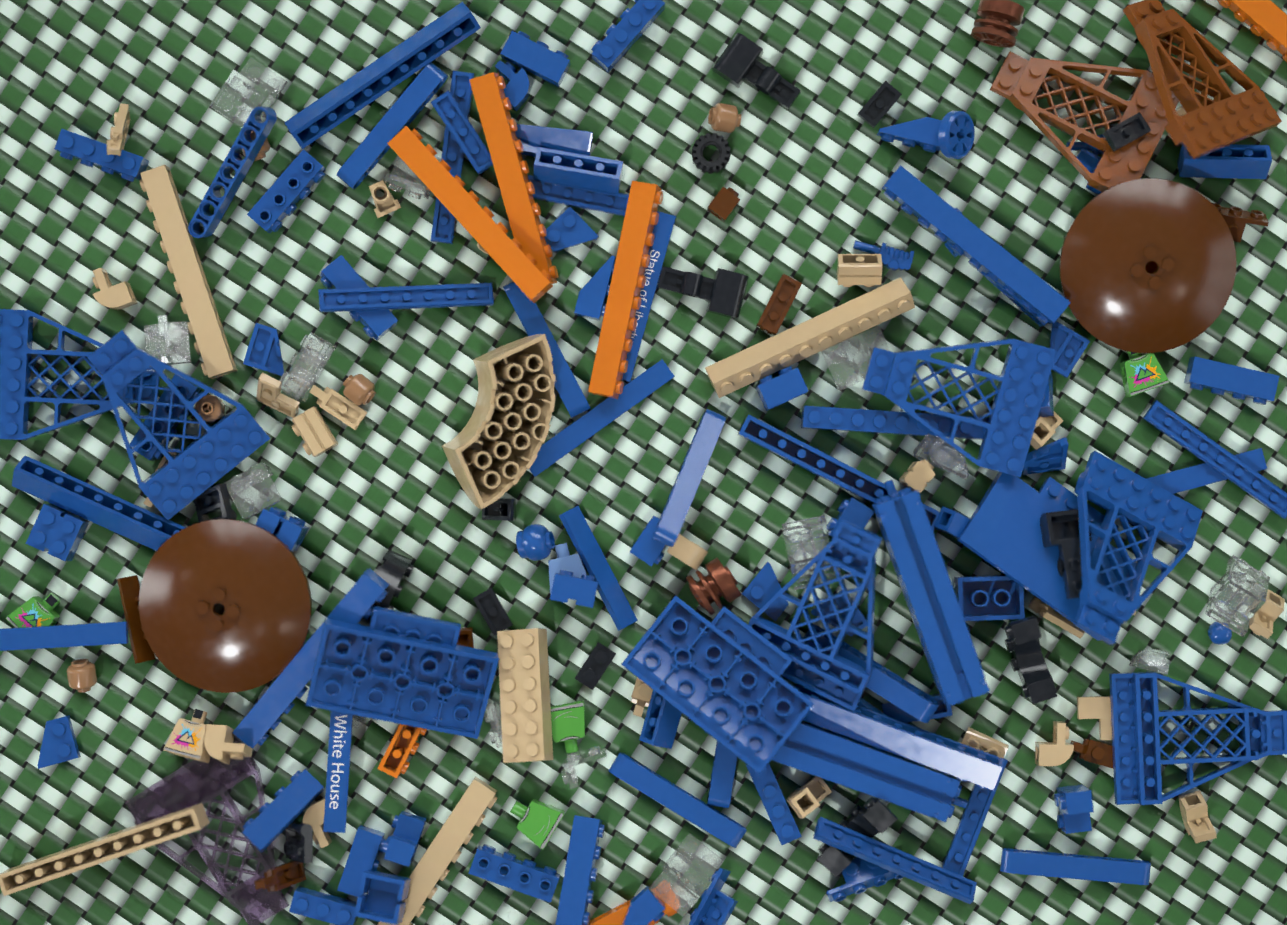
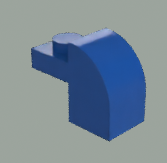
M500 60L495 65V69L509 82L503 90L505 97H508L511 107L517 111L529 97V78L523 68L516 74L517 70L509 62L504 64Z
M942 507L934 527L958 539L971 519L954 510Z

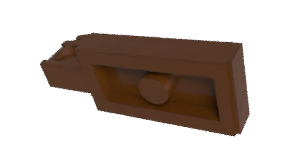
M1084 739L1083 744L1071 740V744L1074 745L1073 751L1080 752L1079 758L1113 768L1112 745L1092 739Z
M292 860L268 869L264 872L265 877L255 880L254 884L256 890L267 888L268 892H272L306 880L303 863Z

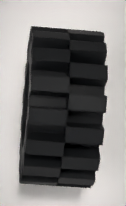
M706 133V135H701L694 142L692 161L698 170H702L703 173L713 174L714 172H720V170L726 167L730 159L731 149L727 140L723 139V136H718L717 133ZM710 145L715 146L719 150L718 159L712 162L707 161L703 157L704 148Z

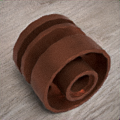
M980 0L977 14L981 18L974 21L975 27L972 29L971 36L991 46L1014 47L1016 43L1015 37L1019 31L1013 26L1021 24L1025 9L1023 6L1010 0Z
M718 558L705 565L709 575L704 576L699 570L695 571L700 578L698 582H695L691 575L686 577L691 592L700 606L708 611L710 615L715 613L710 605L714 601L719 609L723 608L719 599L722 596L729 603L741 596L740 591L736 587V584H738L727 566L723 567Z

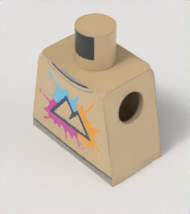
M195 709L191 721L180 718L164 747V751L209 764L211 755L207 752L204 744L207 726L204 722L207 712Z

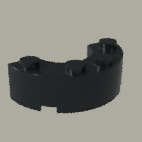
M388 550L382 559L384 560L382 566H378L375 572L389 584L385 589L388 594L380 603L375 601L372 607L393 610L394 606L391 605L394 597H399L403 589L401 584L405 577H410L414 565H411L412 559ZM373 612L367 619L362 617L358 623L369 627Z
M1030 616L1008 623L1007 627H1005L1008 637L1005 640V645L1008 652L1012 653L1013 658L1010 659L1013 671H1017L1022 682L1021 691L1024 698H1029L1032 704H1036L1057 697L1053 678L1046 666L1041 651L1039 638L1042 637L1037 618Z
M871 797L862 807L857 805L850 812L851 816L846 821L842 819L838 824L872 838L876 834H882L897 820V816L878 798ZM822 843L818 848L820 853L817 859L835 877L855 857L825 843Z

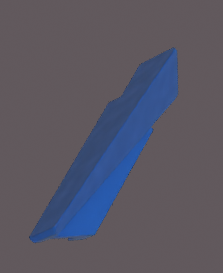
M517 124V131L515 133L517 140L520 139L523 146L522 155L536 157L538 147L590 156L593 132Z

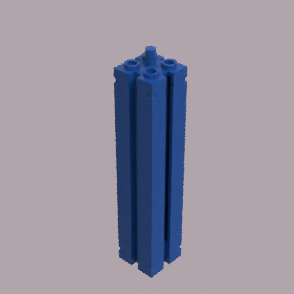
M893 480L884 482L888 495L875 499L876 503L871 506L873 511H875L877 523L942 703L951 706L965 701V699L990 692L924 506L921 503L918 490L914 491L911 488H905L896 491Z
M803 721L772 759V761L926 816L934 817L943 822H946L947 818H951L954 805L966 808L968 800L958 797L962 785H960V780L955 776L947 773L941 774L934 768L919 766L907 758H898L893 753L876 750L865 743H857L851 738L835 735L831 731L816 728Z

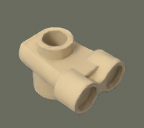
M383 180L369 186L376 206L374 211L377 218L401 208L398 199L394 200ZM378 189L384 190L385 194L383 197L376 195Z

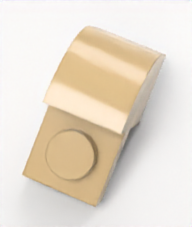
M98 268L93 270L95 276L92 277L93 283L97 289H100L99 292L93 294L97 302L116 310L137 304L130 283L124 281L112 286L105 269Z
M1055 412L1054 416L1038 417L1030 445L1035 450L1042 447L1056 432L1055 429L1063 420Z
M680 534L673 547L670 546L667 550L669 554L695 570L699 568L708 554L706 550Z
M1266 588L1254 602L1247 614L1245 623L1249 625V628L1256 635L1268 639L1273 634L1274 621L1284 611L1285 599Z
M1053 721V742H1035L1036 765L1058 766L1065 763L1071 757L1074 745L1065 743L1069 739V727H1066L1065 722Z
M207 724L204 744L207 752L213 758L222 763L230 764V759L243 760V757L252 756L253 749L246 744L233 743L234 734L232 732L234 729L227 725Z
M815 776L801 788H797L786 800L799 818H805L820 806L819 802L832 793V791L822 778Z
M1200 790L1179 795V806L1183 823L1188 835L1192 836L1194 842L1199 843L1217 838L1216 831L1208 818L1207 803Z
M325 798L311 805L305 812L302 823L312 826L313 840L321 848L328 846L332 842L329 833L323 832Z

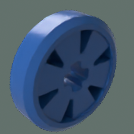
M951 111L941 121L938 131L939 147L947 158H964L970 152L974 142V124L968 113L964 111Z

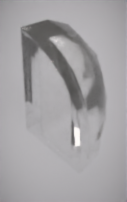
M1144 649L1132 657L1129 665L1168 674L1169 664L1166 663V660L1169 657V653L1157 649Z

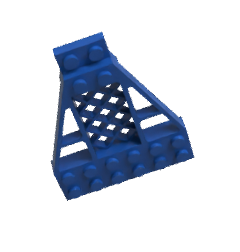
M0 309V439L27 440L113 410L111 402L107 401L109 399L108 394L103 398L96 391L104 382L100 372L87 358L93 352L65 351V332L99 347L103 343L30 310ZM34 317L59 328L58 348L56 350L32 349ZM32 355H37V356L31 361ZM44 355L59 357L51 363ZM66 356L80 358L72 364ZM40 358L48 365L41 373L33 366ZM63 359L70 367L61 375L54 366ZM83 360L91 367L84 375L76 369ZM152 366L147 368V370H155ZM52 369L58 378L52 384H49L43 376ZM32 370L37 375V377L30 382ZM73 370L80 379L71 386L65 377ZM95 371L101 380L93 387L86 378ZM143 373L142 384L156 386L157 374ZM141 374L130 383L140 384ZM41 380L47 388L38 395L32 386ZM62 380L69 389L60 396L53 387ZM82 382L90 388L83 397L75 390ZM126 386L125 398L138 399L139 388ZM122 388L120 391H118V393H119L120 396L123 398V388ZM142 388L141 400L154 401L155 389ZM30 391L35 397H29ZM51 391L57 398L42 397ZM73 392L78 399L64 398L69 393ZM94 393L100 400L85 399ZM29 402L54 403V425L28 433ZM126 402L128 405L134 404L133 402ZM64 403L100 405L98 410L60 422L61 406Z
M123 330L87 357L102 375L138 486L167 520L172 518L270 439L242 403L148 354V352L137 347ZM152 366L155 370H147V368ZM167 369L203 388L204 391L194 399L187 400L163 370ZM143 373L157 374L156 386L143 385ZM141 374L140 384L130 383ZM159 375L169 387L158 386ZM126 386L139 388L138 399L125 398ZM122 388H123V398H122V397L120 396V394L118 393V391H120ZM142 388L155 389L154 401L141 400ZM158 389L171 391L170 402L157 401ZM173 392L183 402V404L172 403ZM209 392L236 406L235 409L212 427L193 407L197 401ZM126 402L138 403L137 414ZM140 403L154 404L153 416L139 415ZM119 405L124 408L146 434L145 438L133 447H130L117 408ZM156 405L169 406L168 418L155 416ZM172 406L185 407L184 419L171 418ZM188 409L197 420L187 419ZM141 419L152 420L151 431ZM155 420L168 421L167 433L154 432ZM170 422L184 423L183 434L169 433ZM186 423L199 424L198 436L185 434ZM203 426L206 432L201 435V429ZM155 435L166 436L165 447L156 438ZM169 437L182 438L181 449L168 448ZM185 438L196 439L184 449ZM147 441H151L167 458L168 462L146 480L142 481L133 452ZM169 452H176L178 454L173 457Z
M1013 338L901 352H891L873 347L862 390L884 395L977 466L1021 477L1057 350ZM1010 344L1001 375L998 376L975 369V362L980 347ZM974 348L970 364L967 367L930 357L932 353ZM918 359L924 360L916 365ZM929 362L943 365L944 367L934 372ZM927 364L932 374L921 380L915 369ZM950 368L965 371V373L955 377ZM947 369L953 380L942 385L937 374ZM971 373L987 378L976 383ZM914 374L918 382L911 385V381ZM969 375L974 385L963 391L958 380ZM934 377L939 388L928 393L923 382ZM993 379L999 380L998 387H996ZM990 381L995 391L984 396L979 386ZM955 382L960 393L949 398L944 388ZM921 385L926 395L915 401L910 390ZM976 388L981 399L970 404L965 394ZM941 390L947 401L936 406L931 396ZM908 395L912 402L906 401ZM995 395L992 408H990L986 399ZM963 396L968 406L957 412L952 401ZM928 398L933 408L918 403ZM984 402L989 412L978 417L973 407ZM949 404L954 413L939 409ZM915 409L952 418L953 425L949 438L915 414ZM970 409L975 419L961 416L960 414ZM989 416L988 422L981 421ZM960 421L986 428L977 459L953 442Z
M1093 451L1090 453L1085 471L1079 475L1074 493L1078 496L1082 587L1079 593L1080 607L1074 625L1112 645L1116 643L1121 624L1132 616L1192 548L1203 510L1097 451ZM1087 500L1107 510L1101 528L1088 521ZM1116 519L1120 520L1124 530L1118 532L1115 525ZM1137 529L1142 540L1136 542L1132 530ZM1089 531L1098 536L1091 560ZM1120 534H1126L1129 545L1124 546ZM1109 538H1114L1118 549L1112 550ZM1157 538L1180 550L1168 565L1152 555ZM1143 543L1140 551L1138 544ZM1127 548H1132L1136 559L1130 560L1126 551ZM1118 551L1124 562L1119 565L1114 555ZM1104 556L1108 557L1111 568L1106 569L1103 562ZM1137 562L1134 569L1132 563ZM1148 564L1161 570V573L1140 595ZM1126 566L1129 578L1124 579L1120 567ZM1111 570L1114 571L1118 580L1116 583H1112L1108 574ZM1101 574L1106 585L1105 587L1098 584L1097 575ZM1131 580L1130 586L1128 588L1126 582ZM1120 585L1124 594L1123 597L1116 593L1114 586Z
M842 519L832 541L751 617L748 625L793 659V662L783 673V677L854 712L873 672L875 554L883 538ZM813 564H817L802 600L786 593V590ZM833 566L837 578L828 581L823 569ZM839 568L850 573L842 576ZM820 575L823 583L815 585ZM853 576L857 587L847 590L843 579ZM839 581L843 592L833 595L829 584ZM825 586L829 597L819 600L815 589ZM868 588V631L865 632L852 624V620ZM858 591L852 603L849 593ZM812 594L815 602L807 604ZM845 596L849 607L839 610L835 598ZM779 597L798 606L789 630L762 617V613ZM830 600L834 612L824 614L821 603ZM816 605L820 616L811 619L807 608ZM850 610L844 622L840 613ZM802 614H804L806 621L799 623ZM836 615L840 626L830 629L826 618ZM822 619L826 631L816 634L813 622ZM808 624L811 636L803 638L798 627ZM841 629L835 642L832 632ZM847 631L867 639V668L839 655V649ZM827 634L831 645L822 647L818 637Z
M1155 672L1109 674L1115 804L1117 805L1163 804L1168 799L1253 760H1259L1268 755L1287 754L1286 710L1262 711ZM1157 678L1183 687L1184 707L1182 709L1158 710ZM1190 690L1224 701L1228 704V707L1191 709ZM1214 714H1228V715L1221 721V720H1220L1216 715H1214ZM1186 715L1179 723L1172 717ZM1193 715L1206 716L1201 722H1199ZM1164 716L1163 719L1159 722V717ZM1232 716L1239 721V725L1234 731L1225 725ZM1211 717L1219 723L1212 732L1204 726ZM1190 718L1198 724L1191 733L1182 727ZM1168 719L1176 725L1169 735L1161 728ZM1201 728L1209 735L1202 744L1194 738ZM1222 728L1230 733L1223 743L1215 736ZM1181 729L1187 737L1179 745L1172 737ZM1159 731L1166 736L1161 744ZM1233 738L1240 743V747L1234 753L1226 747ZM1212 739L1220 745L1213 754L1205 748ZM1190 740L1199 746L1192 755L1184 749ZM1169 741L1177 747L1170 756L1162 750ZM1224 749V750H1226L1230 755H1219V754H1220V753L1222 752V750ZM1203 750L1209 756L1197 755ZM1182 751L1187 757L1176 756ZM1160 753H1162L1166 758H1161ZM1230 761V764L1193 780L1194 763ZM1186 763L1187 784L1162 795L1161 765Z

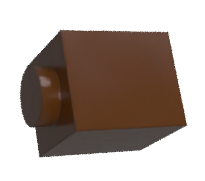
M722 187L708 206L707 211L722 222H725L739 204V194L730 187L728 189Z

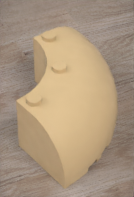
M536 334L518 339L473 359L478 376V396L475 409L463 430L451 441L442 445V448L462 489L471 502L479 509H483L497 501L506 491L520 481L522 475L534 463L538 456L537 453L548 435L549 424L555 405V374L553 373L551 350L545 334Z

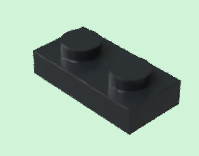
M885 80L857 115L874 129L902 94Z
M1139 112L1102 134L1112 151L1115 152L1146 135L1151 129Z
M493 588L473 598L494 636L497 635V631H504L513 625Z
M598 642L575 679L593 690L616 653Z

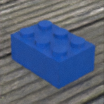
M1007 575L954 577L955 595L965 621L1025 618L1024 588Z

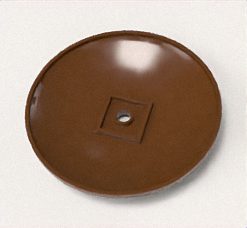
M1143 178L1130 180L1110 187L1097 195L1075 217L1065 236L1061 249L1060 282L1064 297L1071 302L1068 306L1072 314L1094 337L1107 345L1128 352H1163L1177 348L1195 339L1211 326L1220 315L1231 295L1235 281L1236 250L1232 234L1225 219L1218 209L1199 192L1181 183L1165 179ZM1150 261H1154L1157 264V269L1152 274L1147 273L1145 269L1146 264Z
M213 519L182 529L170 537L156 551L145 570L141 582L139 614L148 644L159 661L170 672L195 687L213 692L233 693L262 686L283 672L302 649L307 638L312 616V601L308 580L303 568L292 551L280 539L269 531L245 521ZM217 603L224 605L225 613L223 615L216 613L215 605Z

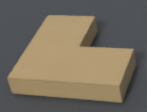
M262 373L258 380L256 400L287 416L296 417L300 402L280 393L281 381Z
M1110 696L1077 697V719H1099V739L1112 740Z

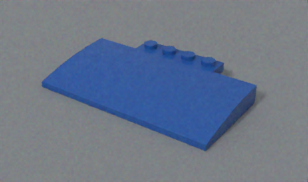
M998 472L970 518L971 520L958 538V541L1074 624L1080 607V599H1067L1064 578L1059 575L1057 569V561L1060 557L1058 546L1044 547L1040 518L1042 514L1047 512L1078 509V496L1051 477L1045 480L1038 492L1017 476ZM1087 504L1089 522L1101 528L1105 516ZM1092 532V541L1089 542L1090 560L1098 536L1093 534ZM1110 544L1112 550L1117 549V548H1115L1113 545ZM1120 552L1114 553L1118 565L1124 563ZM1104 556L1103 562L1106 569L1111 568L1108 557ZM1136 562L1132 563L1134 569L1136 567ZM1126 566L1120 567L1124 579L1129 578ZM1109 571L1108 574L1112 583L1118 582L1114 571ZM1101 574L1097 575L1098 584L1105 587L1106 585ZM1131 580L1126 582L1128 588L1130 586ZM1120 585L1114 586L1116 593L1123 597L1124 594ZM1086 632L1087 634H1089L1090 636H1092V637H1093L1094 639H1096L1097 641L1101 640V639H1099V638H1097V637L1091 635L1090 633Z
M677 596L672 599L621 664L759 774H761L815 705L781 678L793 662V659L726 607H723L710 623Z
M374 606L369 627L326 618L306 706L478 739L499 661L498 653L456 645L461 624Z

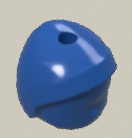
M1217 621L1209 626L1208 636L1214 644L1223 645L1230 641L1232 630L1228 622Z

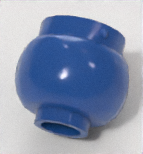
M534 524L527 526L523 531L517 532V550L522 559L529 558L533 561L545 559L550 555L551 549L555 547L554 535L543 525Z

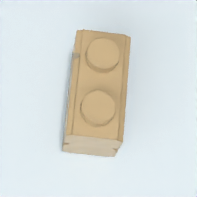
M838 254V285H843L844 287H852L853 285L874 287L875 285H881V254Z
M311 407L292 419L294 425L291 427L297 437L302 436L305 441L302 446L308 455L312 454L313 457H318L338 445L317 407Z
M925 459L912 462L907 469L908 472H904L899 481L906 488H911L914 491L918 490L921 493L927 486L926 483H929L935 476L934 466Z

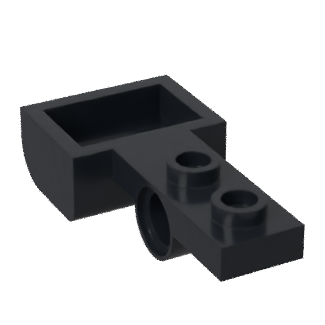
M737 33L712 67V71L737 88L746 80L789 110L801 93V90L782 78L773 68L760 63L758 60L763 55V49L744 35Z
M662 266L657 288L709 301L707 312L738 319L748 276L718 268L715 278L711 279L700 274Z
M1078 509L1044 513L1040 518L1044 547L1058 546L1060 557L1057 561V569L1059 575L1064 578L1067 599L1079 598L1082 587ZM1089 531V542H1090V541H1092V537H1091V532Z

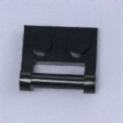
M219 484L209 488L194 499L199 522L213 519H237V514L231 507L226 484ZM221 509L222 515L209 519L208 514Z
M293 821L284 830L286 831V842L284 843L286 858L304 864L313 863L312 826L306 823L298 824ZM296 832L299 833V835H301L302 838L297 837Z

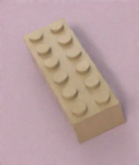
M533 628L497 631L503 763L553 760L547 629Z

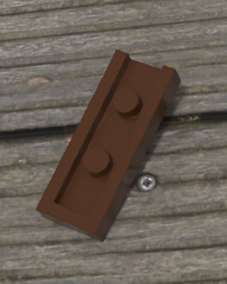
M783 274L756 326L760 327L761 330L768 331L767 333L776 335L802 283Z

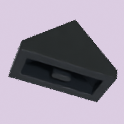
M498 499L482 509V520L515 521L516 499Z

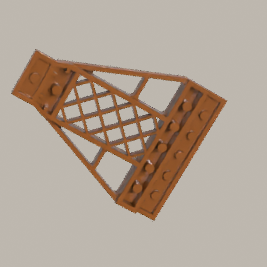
M1143 0L1128 5L1123 10L1134 27L1138 40L1147 52L1168 121V125L1164 128L1176 146L1182 143L1185 145L1193 159L1276 127L1282 122L1259 86L1175 10L1169 9L1165 11L1159 0ZM1172 42L1178 44L1179 46L1176 47L1172 45ZM1209 58H1211L1218 65V67L1214 66ZM1183 71L1189 73V76L1183 74ZM1225 71L1246 91L1236 95L1233 94L1219 73ZM1197 77V78L1201 79V80H1202V83L1199 82V81H1197V80H1195V78ZM1194 89L1201 91V94L1195 92ZM1170 91H1173L1187 112L1186 114L1177 115Z
M1010 51L990 88L991 91L1010 100L1017 109L1023 111L1088 181L1087 185L1101 192L1117 184L1141 178L1165 130L1164 127L1168 124L1154 75L1147 70L1030 58V60H1027ZM1064 69L1103 73L1105 76L1100 85L1096 86ZM1109 74L1140 78L1130 101H1126L1104 89L1103 86ZM1056 80L1059 89L1049 92L1046 82ZM1062 82H1064V83H1066V84H1068V85H1070V86H1068V87H1063ZM1042 85L1044 94L1036 96L1040 86ZM1075 89L1078 99L1068 101L1066 92ZM1081 91L1090 96L1083 97ZM1170 91L1174 106L1176 108L1179 103V100L1177 99L1173 91ZM1061 94L1064 103L1054 106L1051 96ZM1047 98L1049 107L1045 109L1040 108L1037 100ZM1094 99L1097 109L1088 111L1085 102ZM1100 101L1108 104V106L1102 107ZM1080 103L1083 113L1074 115L1071 106ZM1066 107L1069 117L1063 119L1058 117L1056 110ZM1113 109L1116 119L1107 121L1104 111ZM1139 112L1151 129L1146 135L1115 152L1112 151L1105 137H1098L1095 129L1104 127L1106 131L1110 129L1109 125L1119 124ZM1099 113L1102 123L1093 125L1090 115ZM1085 117L1088 127H1078L1076 119ZM1045 123L1073 136L1069 146L1066 147ZM1076 139L1103 151L1093 173L1089 172L1070 151Z

